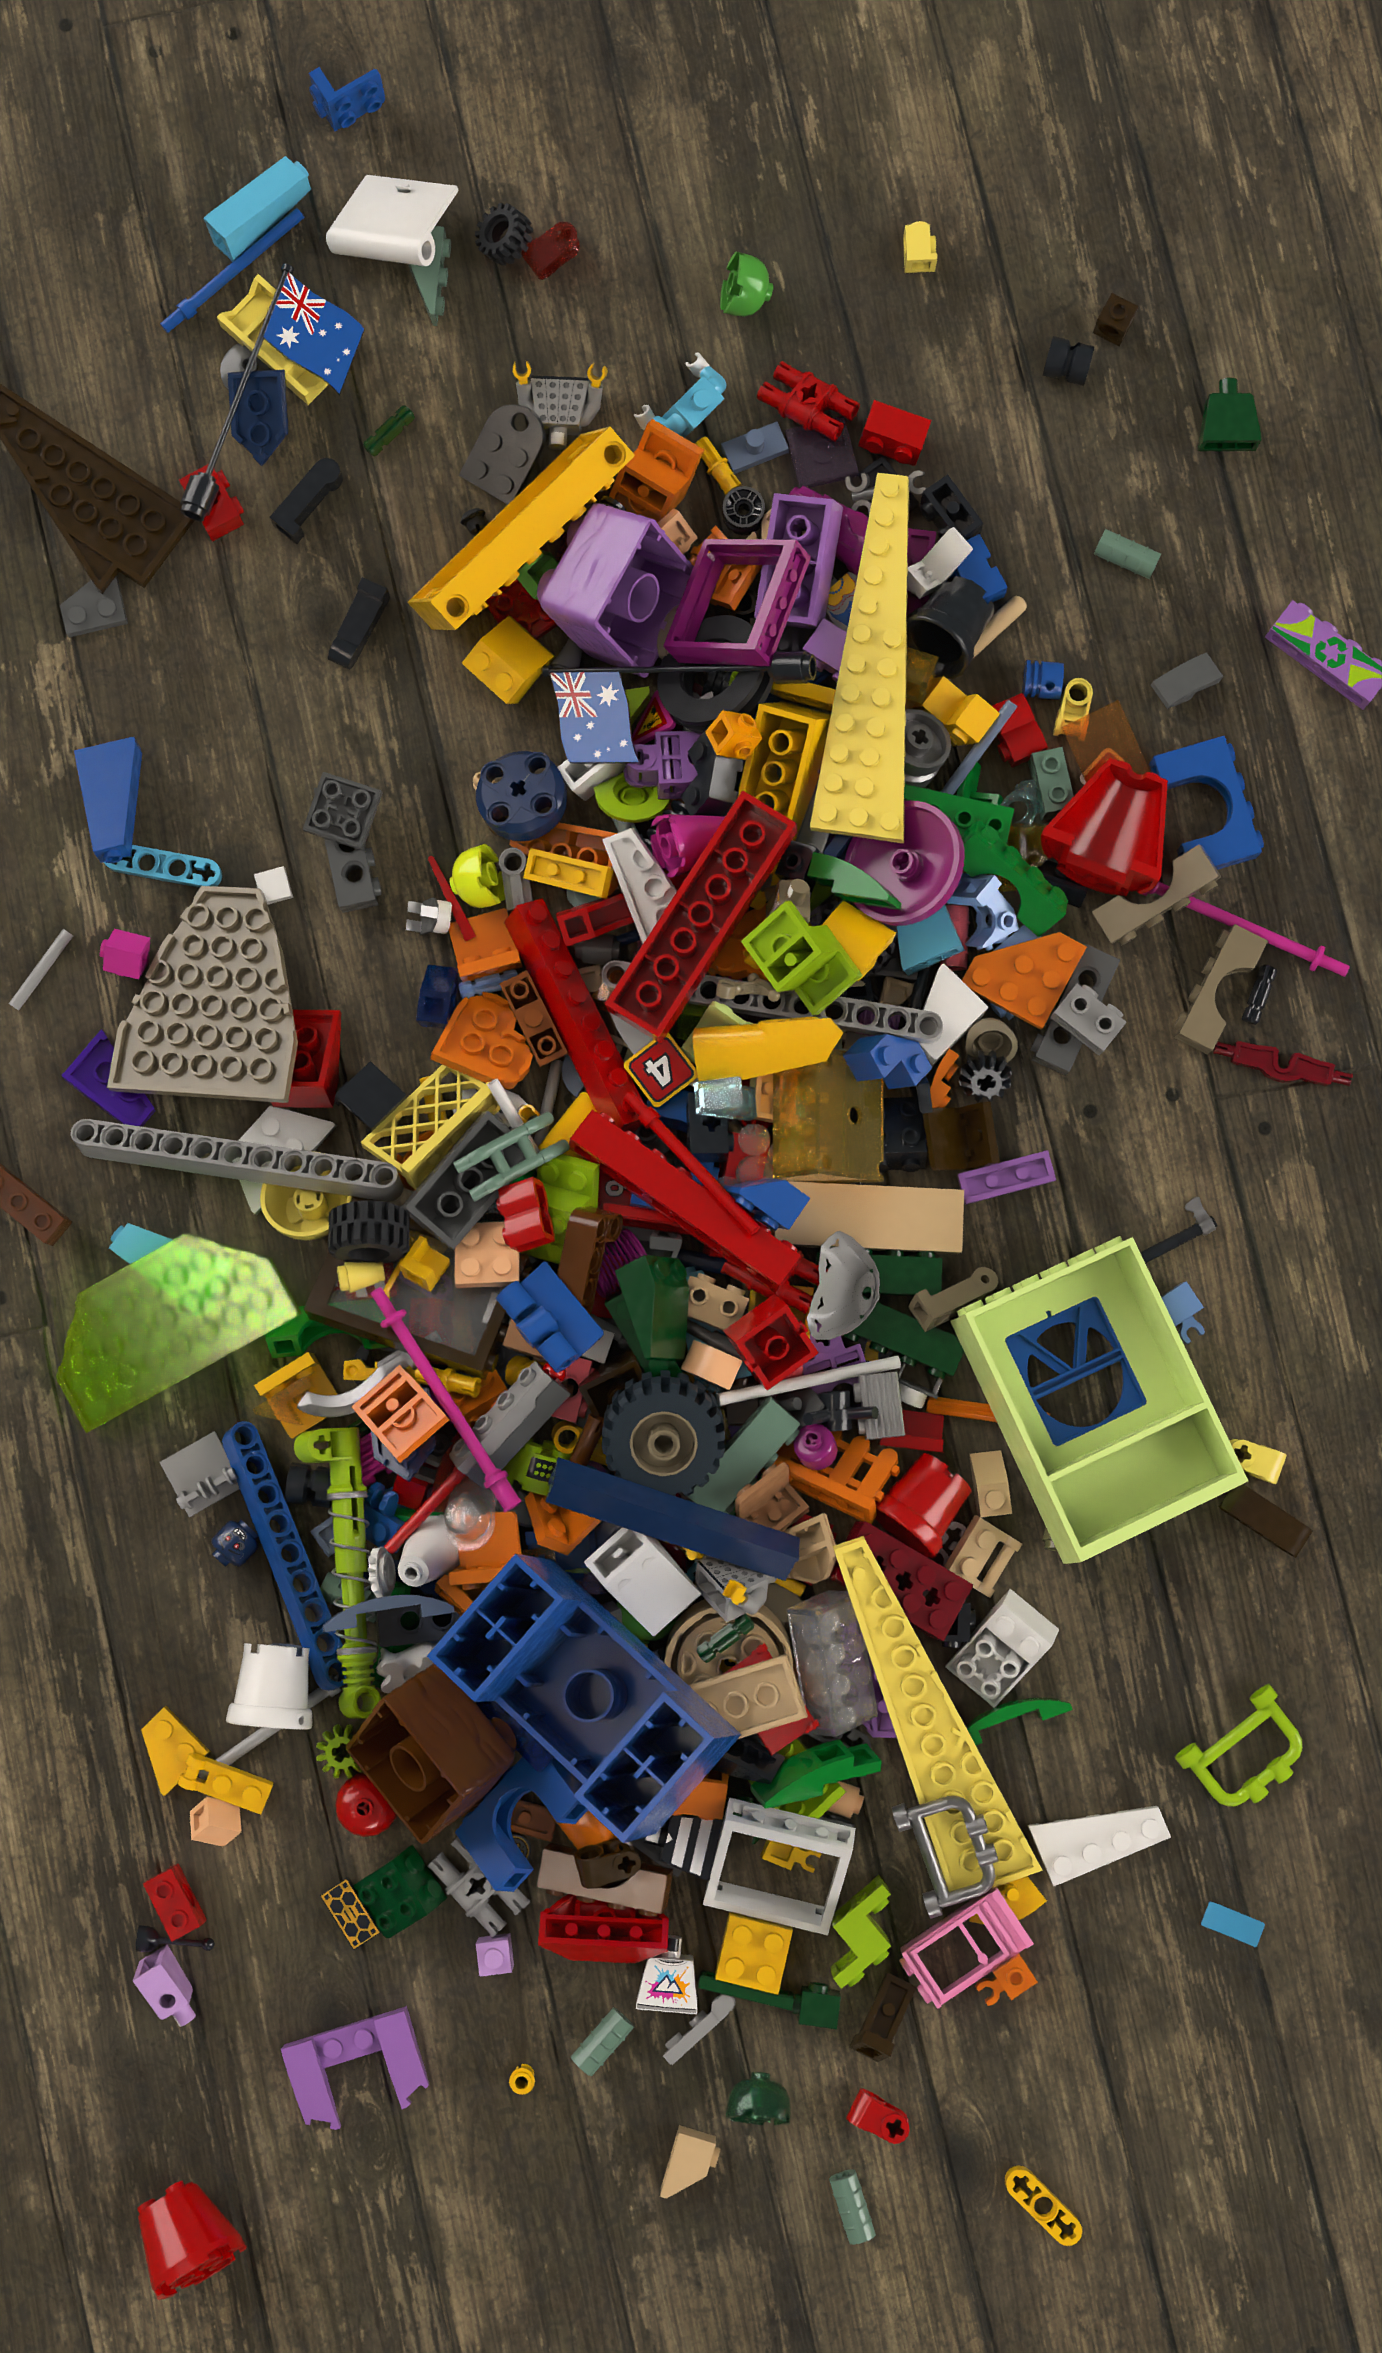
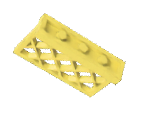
M441 1065L361 1141L364 1149L382 1162L390 1163L396 1167L397 1172L406 1178L407 1183L414 1189H417L482 1112L489 1111L495 1115L501 1108L487 1086L489 1082L484 1084L480 1080ZM449 1072L457 1076V1083L441 1085V1080ZM462 1090H478L471 1098L462 1099ZM457 1091V1100L441 1102V1093ZM435 1094L434 1104L419 1106V1101L424 1096ZM457 1109L450 1119L441 1120V1111ZM435 1112V1121L419 1123V1114ZM413 1115L412 1125L397 1127V1122L403 1116ZM435 1130V1133L428 1140L419 1141V1132ZM413 1133L412 1143L397 1145V1135ZM391 1136V1146L377 1147L374 1145L381 1137ZM412 1151V1155L403 1164L397 1161V1153Z

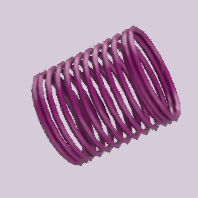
M624 1228L617 1241L632 1262L647 1255L635 1235L629 1229ZM617 1241L607 1242L605 1245V1250L608 1253L611 1260L613 1261V1263L615 1264L616 1268L619 1269L620 1266L618 1265L614 1256L610 1252L608 1246L613 1251L615 1257L617 1258L621 1266L623 1267L625 1264L621 1260L617 1251L614 1249L612 1243L617 1248L625 1263L628 1264L629 1261L627 1260L623 1251L619 1247ZM604 1251L603 1256L614 1275L609 1270L605 1261L602 1260V1265L609 1277L601 1266L596 1291L602 1298L607 1299V1297L612 1295V1292L616 1293L617 1289L620 1290L621 1288L615 1273L616 1269Z

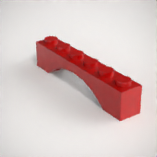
M691 870L680 876L668 877L677 891ZM623 892L608 896L607 899L601 898L556 913L565 946L595 938L609 931L634 923Z

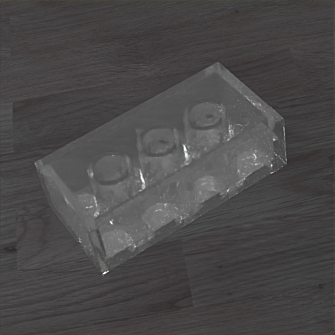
M828 1590L787 1608L801 1695L805 1706L813 1718L817 1719L820 1724L817 1726V1729L810 1731L809 1734L837 1737L877 1717L878 1710L868 1651L848 1591Z

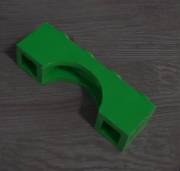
M978 819L961 834L965 854L963 870L970 877L981 874H995L1009 880L1017 888L1021 898L1016 918L1036 936L1040 937L1065 916L1068 903L1065 893L1059 887H1053L1037 867H1031L1023 860L1015 847L1008 846L1002 841L994 828L989 825L986 826Z
M390 1297L389 1300L391 1301L392 1305L394 1306L393 1299H392V1297ZM374 1299L329 1303L330 1306L379 1323L386 1319ZM305 1306L268 1309L265 1339L272 1358L302 1356L314 1341L335 1333H344L356 1337L365 1349L388 1347L310 1320L304 1311Z

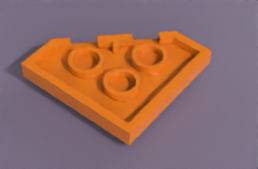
M1057 932L975 956L962 981L977 996L1042 1030L1087 946L1061 932Z

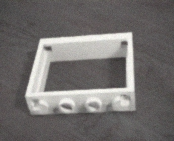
M729 1798L710 1880L707 1881L703 1905L828 1935L852 1855L856 1828L775 1808L765 1809L762 1805ZM733 1812L742 1814V1817L733 1815ZM732 1831L839 1857L825 1906L719 1881ZM837 1837L846 1840L845 1842L837 1840Z

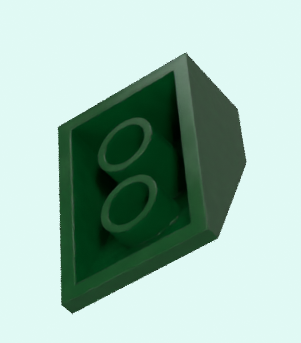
M644 1255L615 1270L645 1360L677 1362L684 1360L689 1285L686 1279V1269L680 1262V1259Z

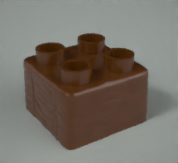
M433 1663L382 1697L373 1708V1712L362 1723L360 1729L346 1745L347 1752L381 1793L418 1842L425 1844L480 1802L512 1764L515 1758L514 1750L517 1743L512 1729L505 1721L497 1717L489 1720L477 1703Z

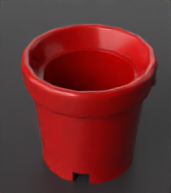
M923 1453L884 1494L881 1503L875 1500L877 1511L875 1519L905 1545L928 1558H935L943 1547L942 1537L967 1500L972 1489L960 1475L956 1473L954 1476L946 1470L948 1466L934 1456Z

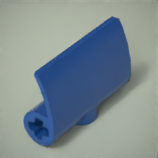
M545 1261L521 1283L515 1281L509 1284L496 1297L499 1304L517 1324L516 1328L532 1348L535 1347L556 1373L570 1366L604 1336V1331Z

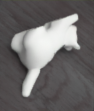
M439 1641L415 1643L398 1653H392L386 1648H381V1657L376 1667L377 1673L386 1678L381 1684V1690L384 1693H390L393 1689L401 1686L408 1679L432 1665L433 1662L427 1655Z

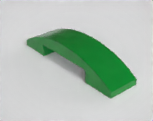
M1026 1698L989 1709L965 1726L975 1745L983 1743L979 1730L1036 1710L1039 1718L1044 1721L1073 1709L1069 1702L1060 1699Z

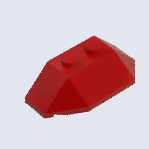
M567 1894L550 1908L540 1912L538 1946L573 1961L635 1964L667 1952L669 1918L663 1913H657V1916L642 1915L638 1913V1909L627 1906L623 1910L610 1908L607 1906V1902L595 1900L594 1903L582 1902L576 1899V1895Z

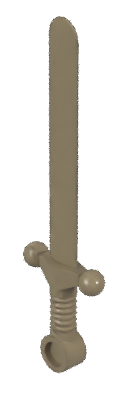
M756 973L749 974L747 977L748 982L739 983L726 979L718 981L716 995L724 999H733L735 995L745 994L765 995L772 1002L778 1001L780 998V993L776 992L771 983L760 979ZM861 980L856 981L850 987L864 986L865 983Z

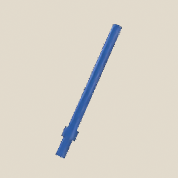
M297 208L293 210L191 298H184L176 305L177 309L160 323L164 331L169 333L184 319L189 320L197 313L196 309L304 219L300 210Z

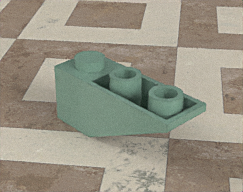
M435 226L431 232L435 243V255L432 263L429 266L408 264L433 326L438 324V315H444L445 298L441 297L442 286L446 287L448 281V268H444L445 257L450 258L451 239L446 238L445 229L441 226Z

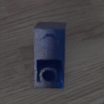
M436 965L427 966L420 988L416 1021L420 1026L445 1029L446 1025H448V1021L454 1012L459 975L458 968Z

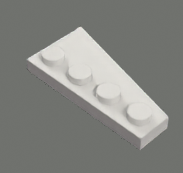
M633 827L602 840L641 941L644 943L676 894L677 889Z
M1158 1806L1028 1825L1053 1886L1171 1838Z

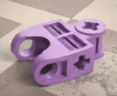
M689 731L655 732L654 745H634L637 757L638 752H641L640 763H625L624 779L629 785L637 788L657 786L658 799H682L681 794L698 775L688 750L702 734ZM668 738H671V745L668 744ZM639 773H642L641 780H639ZM670 786H673V792H670Z
M816 1323L817 1332H819L820 1327H822V1325ZM810 1333V1340L819 1353L814 1356V1359L803 1364V1375L828 1367L836 1369L866 1362L861 1345L856 1344L845 1348L842 1338L839 1336L828 1340L829 1345L824 1346L822 1342L817 1343ZM859 1358L858 1361L837 1367V1364ZM858 1377L812 1386L810 1388L817 1394L832 1391L840 1383H848L853 1386L854 1383H858Z

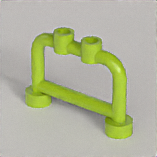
M1270 1684L1262 1686L1249 1698L1257 1710L1209 1749L1202 1753L1196 1743H1192L1175 1756L1183 1769L1190 1767L1212 1797L1222 1805L1228 1807L1238 1806L1249 1798L1253 1803H1257L1269 1793L1265 1787L1269 1782L1275 1779L1279 1784L1283 1783L1294 1773L1290 1766L1301 1755L1303 1748L1302 1738L1274 1701L1278 1694ZM1271 1716L1290 1742L1289 1750L1282 1756L1272 1760L1260 1774L1248 1779L1237 1792L1233 1794L1226 1793L1206 1767Z

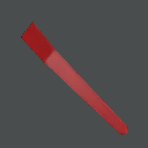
M429 856L428 861L446 900L452 904L451 911L465 942L476 937L433 856Z

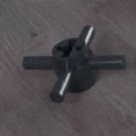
M849 1390L827 1391L818 1393L825 1407L819 1411L805 1413L803 1421L806 1425L821 1423L830 1431H843L853 1429L852 1420L877 1419L879 1411L876 1406L861 1407V1403L851 1405Z

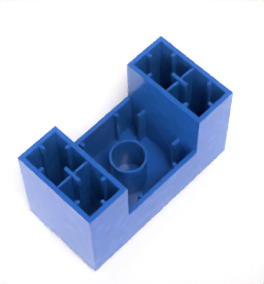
M515 1554L427 1655L474 1702L496 1701L583 1784L573 1796L622 1843L656 1834L742 1735L552 1559Z

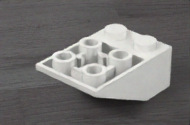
M623 1527L584 1561L604 1588L652 1636H656L702 1594L656 1538Z
M1009 1589L970 1635V1642H964L945 1667L995 1708L1052 1647L1059 1629L1013 1590Z

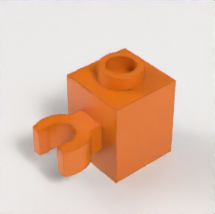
M1018 1953L992 1971L995 1975L994 1978L981 1979L975 1987L978 1991L985 1987L992 1988V1995L985 1999L986 2004L990 2006L998 2001L1000 1993L1004 1990L1009 1998L1013 2000L1038 1983V1981Z

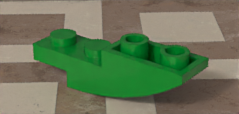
M840 1739L814 1746L788 1758L781 1765L771 1785L754 1782L751 1785V1792L765 1809L796 1801H805L809 1798L822 1796L824 1784L836 1783L841 1780L880 1772L882 1760L867 1743L847 1748Z

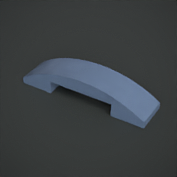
M384 1596L353 1605L336 1614L322 1627L323 1632L356 1628V1614L418 1605L419 1617L454 1613V1606L425 1596Z

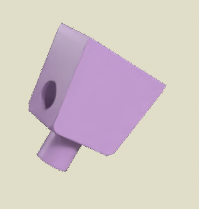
M166 1944L140 1960L133 1982L159 2019L164 2020L172 2015L179 2027L192 2021L196 2016L189 2005L193 1988L169 1946Z

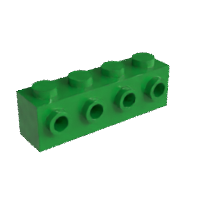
M905 784L904 801L925 802L938 808L954 822L960 834L965 832L979 819L986 826L989 825L994 828L999 838L1007 844L1014 808Z

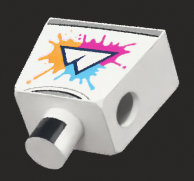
M668 1935L667 1952L647 1959L637 1996L636 2009L697 2014L694 1958L692 1955L681 1954L682 1937Z

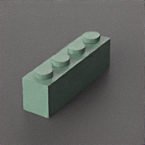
M768 1396L726 1443L724 1455L722 1458H719L720 1466L715 1474L707 1473L709 1482L703 1487H699L698 1484L694 1485V1493L687 1497L694 1503L730 1514L735 1507L734 1500L737 1498L736 1495L740 1489L747 1484L754 1485L757 1482L755 1476L762 1468H769L779 1456L776 1452L784 1443L788 1446L798 1436L799 1430L797 1428L800 1426L799 1421L772 1397Z

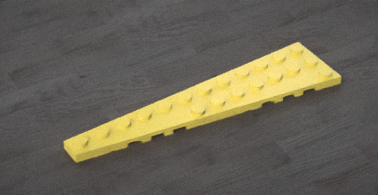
M864 1536L833 1546L919 1805L955 1795L967 1800L973 1807L976 1815L983 1814L989 1833L983 1834L986 1844H994L999 1862L993 1863L996 1878L992 1888L1043 1871ZM949 1809L924 1817L948 1892L980 1882L983 1873L971 1838L967 1832L962 1813L957 1809Z

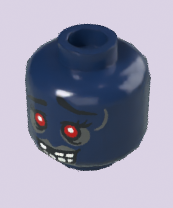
M242 1520L238 1523L236 1521H228L211 1540L213 1547L216 1549L212 1555L225 1567L229 1563L240 1567L258 1549L256 1539L259 1536Z

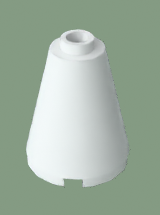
M441 1514L439 1516H429L405 1541L398 1565L399 1577L405 1584L413 1587L421 1586L441 1578L444 1574L449 1575V1572L453 1571L460 1564L455 1520Z

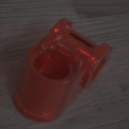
M559 222L539 238L532 240L531 243L529 242L526 245L529 247L526 252L522 250L521 255L538 279L544 280L578 254L580 243L577 238V231L571 223Z

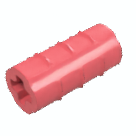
M946 905L965 951L940 961V966L944 963L951 971L967 970L969 952L968 946L965 943L969 940V907Z

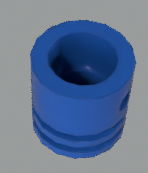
M1026 660L1022 683V693L1024 696L1027 697V694H1030L1031 698L1037 695L1038 698L1060 700L1063 687L1064 663L1041 661V664H1039L1037 660H1034L1033 663H1031V660Z

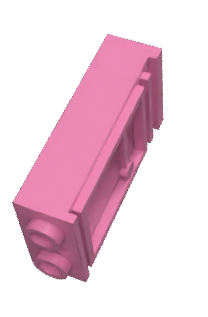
M994 1887L987 1893L973 1898L902 1946L900 1951L903 1957L899 1961L909 1977L915 1974L921 1985L917 1989L925 2002L928 2004L933 2001L938 2009L945 2002L1034 1943L1001 1895L999 1889ZM976 1913L1001 1949V1951L989 1959L985 1953L980 1951L963 1925L964 1921ZM959 1926L977 1953L978 1961L981 1964L941 1990L917 1953Z

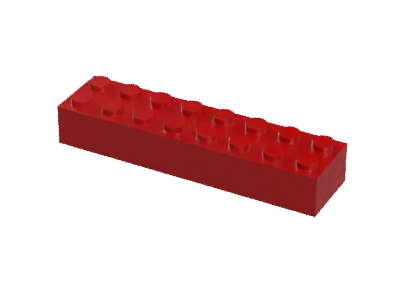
M742 790L605 1002L607 1011L661 1044L795 837L797 823Z

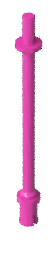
M1159 881L1152 890L1142 895L1147 896L1148 894L1155 893L1163 896L1170 886ZM1193 896L1189 897L1191 903L1186 906L1187 908L1230 927L1236 924L1268 940V944L1311 962L1309 968L1311 971H1315L1317 966H1320L1343 977L1348 973L1350 966L1324 955L1326 947L1322 945L1315 951Z
M382 1287L375 1289L371 1292V1296L386 1318L381 1322V1327L387 1328L391 1326L484 1472L485 1488L491 1489L503 1508L504 1513L515 1508L522 1500L508 1481V1473L506 1470L502 1471L495 1467L402 1320L407 1314L406 1310L396 1311Z

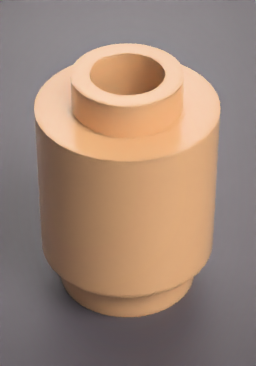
M838 1781L846 1793L827 1811L850 1819L853 1813L859 1814L864 1796L859 1795L860 1788Z

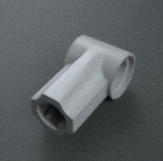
M517 848L505 849L499 857L508 912L513 911L517 905L533 901L531 882L523 878L527 857ZM510 857H521L522 865L518 870L510 871L507 869L506 863Z

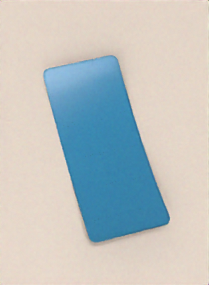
M1209 1902L1201 1925L1253 1947H1257L1265 1924L1261 1921L1214 1902Z

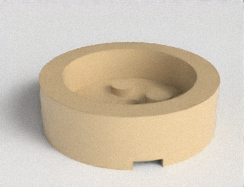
M706 1599L697 1602L681 1614L672 1627L665 1646L664 1663L688 1685L723 1674L724 1672L719 1667L723 1659L736 1660L738 1664L751 1655V1652L758 1645L764 1643L767 1645V1650L773 1658L788 1654L793 1668L792 1651L787 1632L778 1617L764 1605L761 1606L756 1614L746 1613L752 1619L754 1629L746 1635L742 1633L741 1639L722 1653L717 1652L716 1657L708 1663H705L699 1657L697 1647L705 1641L709 1642L711 1636L730 1622L732 1624L735 1623V1620L726 1622Z

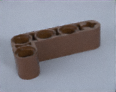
M592 1206L578 1207L572 1211L567 1225L557 1274L590 1316L605 1245L607 1242L616 1241L623 1227V1217L621 1214Z

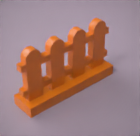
M830 1431L837 1443V1450L844 1453L834 1469L828 1466L822 1470H811L803 1466L794 1451L793 1442L788 1446L784 1443L776 1452L779 1456L772 1465L776 1464L778 1466L785 1462L789 1466V1484L793 1489L869 1524H872L877 1516L875 1500L881 1503L884 1498V1492L881 1491L891 1475L897 1477L900 1472V1467L897 1466L898 1454L895 1450L886 1448L878 1456L869 1453L871 1449L870 1441L865 1440V1436H856L849 1444L842 1440L843 1431ZM865 1462L871 1465V1468L861 1482L853 1477L862 1463ZM765 1468L760 1470L761 1474L766 1470Z

